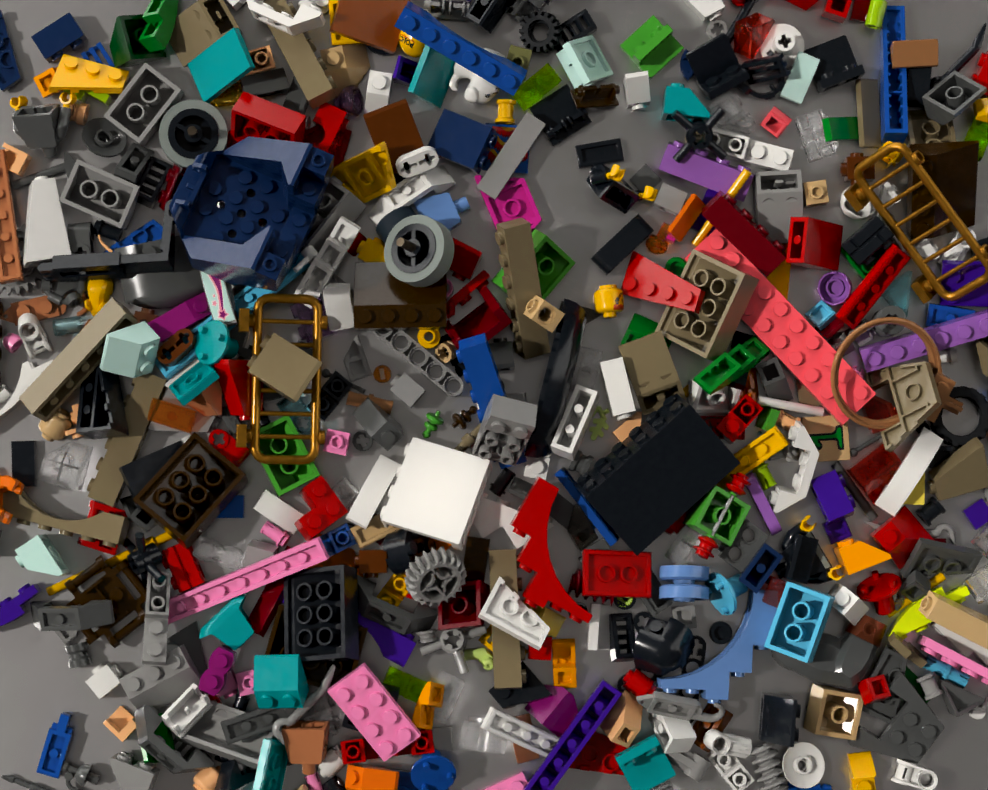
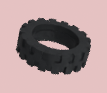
M966 386L953 387L949 395L954 399H968L977 407L979 413L977 427L968 435L958 436L952 434L943 425V408L935 423L931 422L930 427L936 435L944 439L943 442L945 444L962 447L972 438L978 437L981 440L987 435L988 402L985 399L986 397L974 388Z

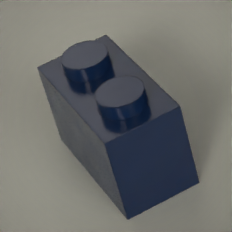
M70 12L31 36L49 63L59 62L63 54L71 49L75 51L85 44L84 41L87 40V37Z

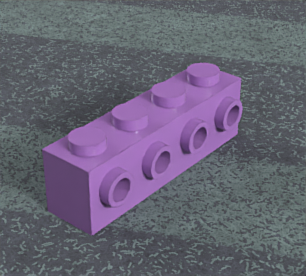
M674 140V143L669 141L659 166V170L716 192L721 190L724 194L727 193L744 168L751 172L750 168L740 164L738 167L729 165L730 161L725 158L723 160L718 157L716 159L708 156L709 153L702 149L691 150L678 163L673 159V156L685 144L678 140ZM753 173L734 197L735 199L744 202L754 177Z

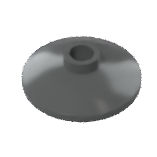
M106 118L92 119L85 124L82 130L83 143L92 153L98 156L115 157L122 153L126 147V134Z

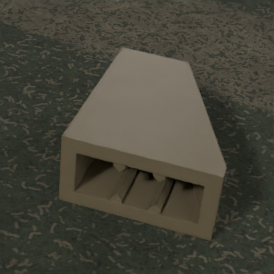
M978 437L972 438L929 471L930 481H927V486L930 494H934L938 501H942L988 487V464L984 446Z

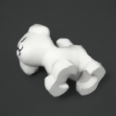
M486 47L484 48L485 50L493 54H496L504 58L506 57L505 55L497 51H494ZM455 62L454 74L449 83V88L452 91H458L459 81L462 78H468L471 81L464 93V97L470 103L487 104L499 93V87Z

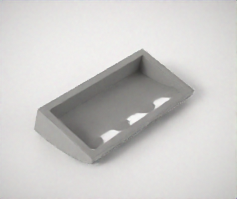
M210 700L213 706L181 739L175 734L176 741L229 760L235 759L237 763L257 769L263 738L275 737L273 731L269 730L227 745L220 722L246 712Z

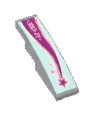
M200 271L212 319L222 321L227 327L239 324L232 284Z

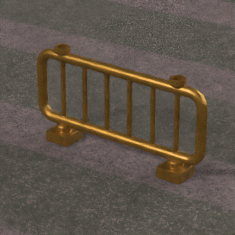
M901 142L887 144L856 166L854 170L856 183L851 185L843 195L856 212L863 209L869 202L877 210L923 273L911 284L912 289L923 304L930 301L936 293L947 301H955L988 282V245L980 246L921 165L925 161L923 154L918 150L912 152L910 148ZM894 151L900 152L907 162L870 186L865 180L863 172ZM911 166L921 181L883 204L873 189ZM924 184L934 197V200L901 221L896 222L887 210V207ZM938 203L948 218L910 241L900 226ZM952 222L962 237L923 259L914 247V244ZM965 240L975 253V256L937 278L927 263ZM977 259L983 264L985 268L983 275L954 292L947 291L940 282Z
M270 293L264 294L257 299L254 304L253 314H249V308L239 309L238 332L248 333L249 327L253 328L252 356L253 354L258 356L262 350V347L259 346L262 342V323L313 325V343H290L297 347L313 348L312 356L321 361L322 330H327L328 319L327 316H322V305L314 296ZM267 303L309 304L313 308V320L262 319L263 306ZM321 367L312 378V389H305L303 392L312 394L311 412L260 411L261 392H277L271 388H261V381L252 376L251 429H247V424H236V447L246 448V443H250L252 456L263 464L305 465L313 462L319 454L320 444H325V431H320ZM260 415L311 417V435L260 434ZM260 439L310 440V452L304 456L265 455L260 451Z

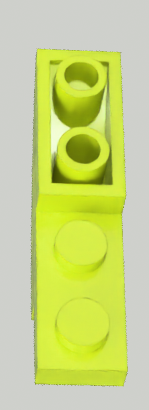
M961 585L944 593L943 588L940 586L931 589L932 592L959 604L966 601L965 596L970 595L965 585ZM924 597L912 602L898 615L885 635L887 640L893 632L902 639L908 637L907 633L913 630L918 633L928 628L927 624L933 621L927 619L918 610Z

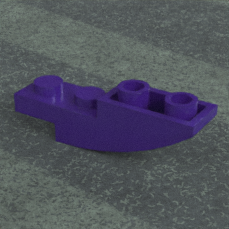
M28 583L18 590V596L13 599L8 597L0 603V627L19 619L29 612L24 604L42 592L38 584L31 586Z

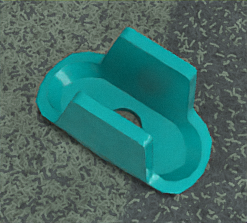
M247 593L232 598L200 629L199 639L208 635H214L233 650L240 648L254 634V630L248 622L249 616L243 609Z

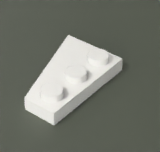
M499 576L478 617L539 651L550 631V627L532 609H529L519 599L520 596L515 591L512 592L505 584V581Z

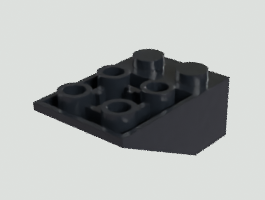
M762 693L758 736L761 741L788 747H794V742H798L799 728H796L795 724L796 718H800L801 705L797 703L795 698L785 694Z

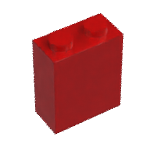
M791 217L786 263L820 271H838L843 226L811 217Z

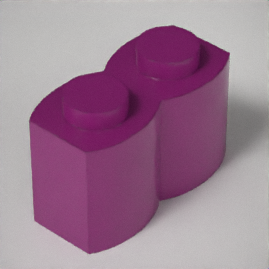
M222 645L216 648L210 656L209 668L200 678L199 690L212 696L218 694L226 684L227 673L236 662L237 652Z

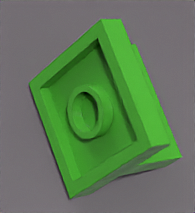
M654 15L620 45V48L641 71H648L650 80L684 49L672 36V28L668 24L663 26Z

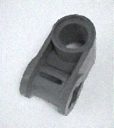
M92 222L68 224L67 232L71 255L82 254V251L87 254L95 253Z

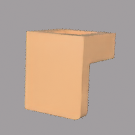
M4 143L2 147L6 151L8 170L23 177L32 157Z
M120 706L103 722L122 742L127 740L136 730L135 717L124 706Z

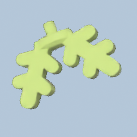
M601 406L596 407L593 417L596 413H599L601 418L593 419V423L597 425L596 427L589 428V431L593 432L591 434V440L593 441L597 439L598 435L601 438L604 436L602 428L605 430L609 429L608 424L605 422L607 420L605 414L610 412L608 408L602 410Z

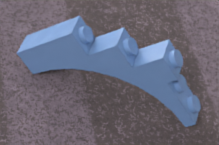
M749 589L747 608L742 623L733 639L723 651L707 664L691 672L671 677H656V686L663 689V693H677V689H685V693L699 694V690H701L700 697L707 699V703L721 704V700H728L729 673L731 672L733 677H745V673H752L753 645L756 650H768L764 645L777 611L778 591L760 589L756 594Z

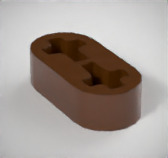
M189 329L178 330L158 349V360L168 367L176 365L194 349L197 339L196 335ZM183 336L188 337L189 342L187 344L183 342ZM167 351L171 353L172 358L170 360L166 358L165 353Z

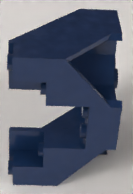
M248 136L226 150L205 152L196 156L194 163L187 167L169 205L192 268L234 286L240 284L277 291L293 264L296 263L314 225L315 217L334 168V155L320 150L310 143ZM253 190L256 195L250 198L247 196V192ZM223 201L225 203V207L221 209L216 206L217 202ZM244 210L246 216L240 218L237 215L238 211ZM261 219L267 221L265 227L259 226L258 222ZM234 230L237 235L234 238H230L228 232Z

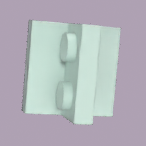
M593 35L568 41L562 45L563 49L556 53L574 89L578 88L579 85L592 86L596 82L607 79L614 74Z

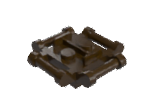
M100 555L95 559L96 562L73 580L69 579L64 583L75 597L65 606L84 605L91 600H112L115 622L99 626L96 632H93L91 628L81 631L87 639L85 640L89 645L102 635H105L109 643L116 648L121 644L120 641L144 623L145 609L141 605L146 602L147 587L132 571L127 558L112 568L106 559ZM103 569L106 574L84 592L79 590L78 587L99 570ZM122 571L140 593L141 596L139 598L134 595L118 573ZM133 611H136L138 616L116 634L111 631L114 626Z

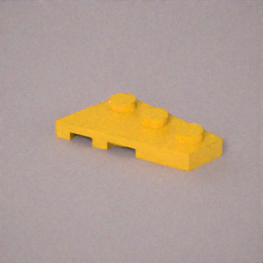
M63 54L49 86V93H58V90H70V93H79V90H92L94 93L121 94L129 79V71Z

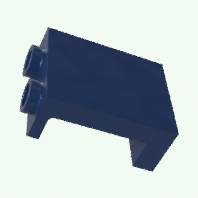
M444 108L427 146L433 147L439 158L442 157L471 169L474 173L480 174L481 169L483 170L488 163L487 156L490 150L497 143L498 133L492 127Z

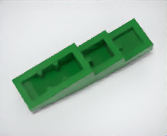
M753 335L744 344L741 345L739 343L730 352H724L695 376L693 381L711 395L753 368L769 355L770 349Z

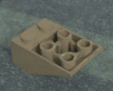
M198 0L176 17L169 43L183 67H186L189 62L232 28H239L224 0Z
M661 330L618 346L643 415L657 411L663 406V402L668 397L674 396L676 393L684 400H687Z

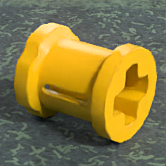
M497 99L498 116L495 119V123L515 124L513 109L514 105H516V100Z

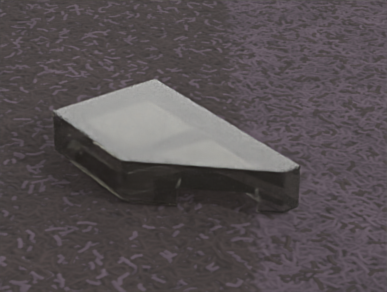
M575 504L567 532L576 548L581 551L597 540L598 536L581 506Z

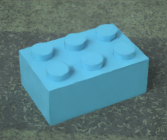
M787 581L764 647L805 663H812L835 597L799 583Z

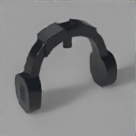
M770 49L766 54L770 56L776 53ZM785 77L779 78L776 87L770 84L769 87L772 91L766 93H758L744 82L737 86L746 95L751 94L754 97L768 100L775 97L783 89Z

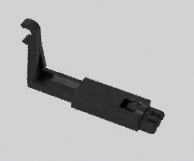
M171 200L165 204L160 246L162 253L122 255L120 252L57 255L53 256L52 262L40 263L37 266L38 271L45 281L60 282L127 278V274L174 271L176 224L169 209Z

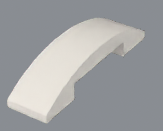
M923 427L912 444V448L874 504L894 517L921 479L944 439Z

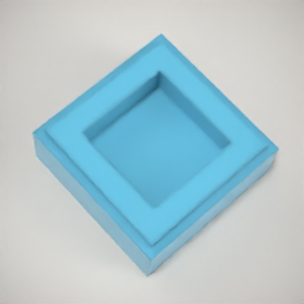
M822 300L805 313L807 319L820 331L837 318L835 316L836 312Z

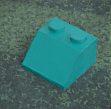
M671 83V86H666L663 94L661 120L675 121L671 117L675 110H678L691 122L694 120L706 122L710 118L709 111L690 88H684V84Z
M255 655L254 694L258 708H303L309 686L300 655Z

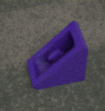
M398 56L393 74L394 83L409 87L418 63L403 56Z

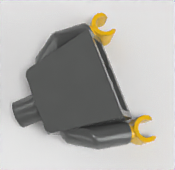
M67 92L60 94L59 99L63 107H60V104L27 106L28 100L25 96L11 98L10 106L15 108L12 117L14 132L25 142L28 148H42L46 158L54 157L58 154L56 146L59 145L67 134L72 111L70 105L75 104L77 101L75 93L70 94L69 101H67Z

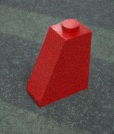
M221 359L218 363L214 364L216 373L220 376L218 380L230 415L239 416V420H251L252 375L247 372L250 368L247 366L249 360ZM261 392L260 411H263V392Z

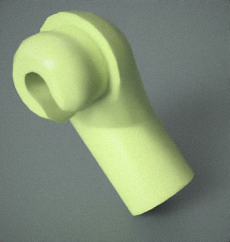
M486 648L464 649L465 661L477 659L485 670L493 669V655Z

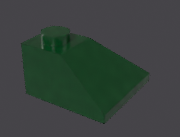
M143 14L122 15L116 18L110 42V50L115 68L133 67L145 62L148 63L166 58L165 49L149 52L139 41L147 25V22L142 18Z

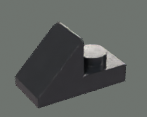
M235 759L223 762L215 790H236L254 781L257 769L250 770L249 766L239 769Z

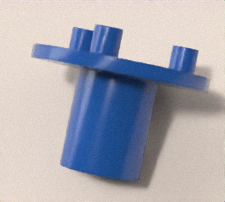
M436 749L435 753L422 754V758L411 769V781L419 790H446L456 779V768L453 762L446 757H442L441 752Z

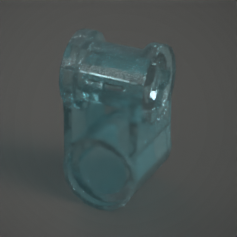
M286 398L276 403L280 411L309 412L301 398L295 403ZM290 416L299 433L303 435L311 433V417ZM301 419L309 420L307 429L299 428Z

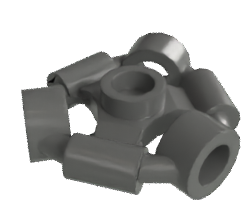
M42 278V293L48 296V300L59 306L64 304L74 308L82 303L83 294L87 293L88 280L57 281V289L52 292L53 282L45 281Z

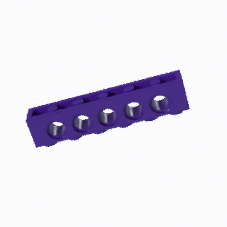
M602 679L523 790H553L622 695V692Z

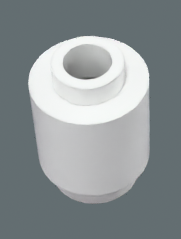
M336 745L334 748L331 747L327 751L322 764H317L316 770L323 778L328 776L332 779L346 765L343 764L341 747L339 745Z

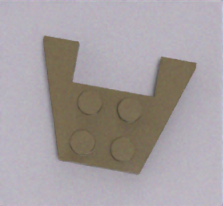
M926 361L903 364L899 367H884L868 373L864 371L866 382L874 391L890 384L899 416V423L880 432L886 451H894L942 405L931 365Z

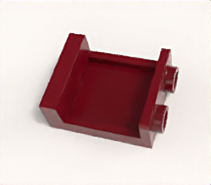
M487 286L479 291L485 300L484 303L455 325L448 319V330L445 331L457 349H459V340L485 333L487 340H490L512 323L499 301Z

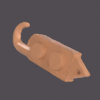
M83 294V297H82V299H83V305H84V300L89 299L86 294ZM46 295L10 303L11 307L0 316V319L15 323V326H18V318L22 314L32 313L38 318V321H43L64 315L67 305L62 304L59 306L48 300ZM85 305L81 311L77 312V316H82L88 311Z

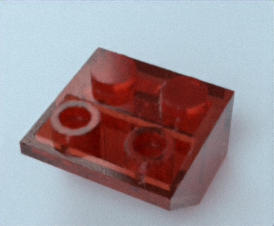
M881 442L847 468L846 471L875 506L874 503L902 462L894 451H886L883 442Z

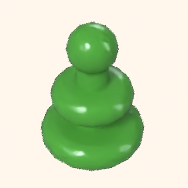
M437 410L435 414L431 412L426 414L427 419L430 421L424 423L427 428L422 433L424 438H429L431 431H437V425L444 423V420L439 416L440 411Z

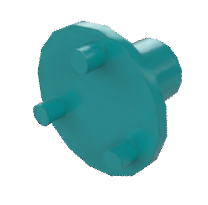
M212 320L198 328L199 333L195 343V353L200 362L205 365H213L218 363L223 357L232 359L237 355L239 343L237 340L230 338L228 327L222 321Z

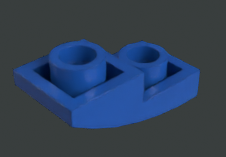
M347 523L320 536L329 557L357 544Z

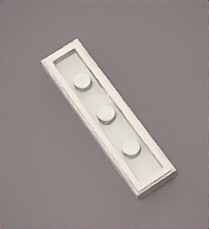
M490 707L481 725L482 729L544 757H547L560 739L494 707Z

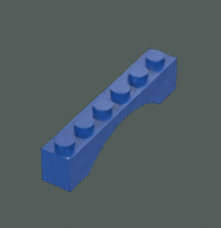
M410 1L407 2L394 27L512 96L515 95L526 76V69L507 58L493 54L467 41L444 26L429 12Z

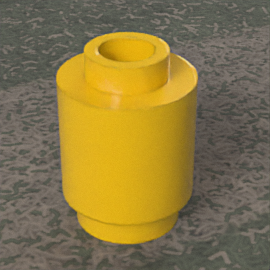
M419 330L417 339L422 347L432 350L440 344L441 336L438 330ZM426 333L433 334L431 341L425 340L424 336Z

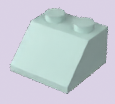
M145 321L108 333L99 368L102 371L131 378L153 372L160 337Z
M46 534L35 536L15 550L17 553L15 558L22 568L26 567L27 570L55 576H64L71 573Z

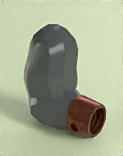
M864 615L855 626L849 623L845 629L847 632L840 638L823 633L812 663H805L774 650H771L772 657L779 666L794 671L811 681L853 688L864 677L872 664L877 648H880L887 625Z

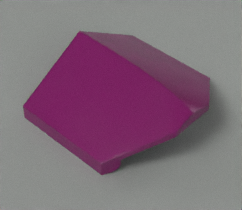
M543 684L552 696L534 700L528 703L524 709L560 738L578 714L574 695L564 687Z

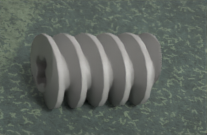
M767 742L754 747V750L749 755L757 757L751 763L752 765H759V768L754 773L762 774V777L757 779V782L765 784L759 790H782L789 787L787 784H782L786 781V777L779 775L783 772V769L777 766L781 759L774 757L779 753L778 750L771 749L775 745L774 743Z

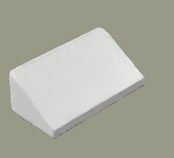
M350 283L327 284L322 289L329 330L338 331L354 328V306Z

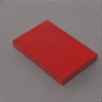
M584 549L582 551V596L652 598V552H641L637 556L633 551Z

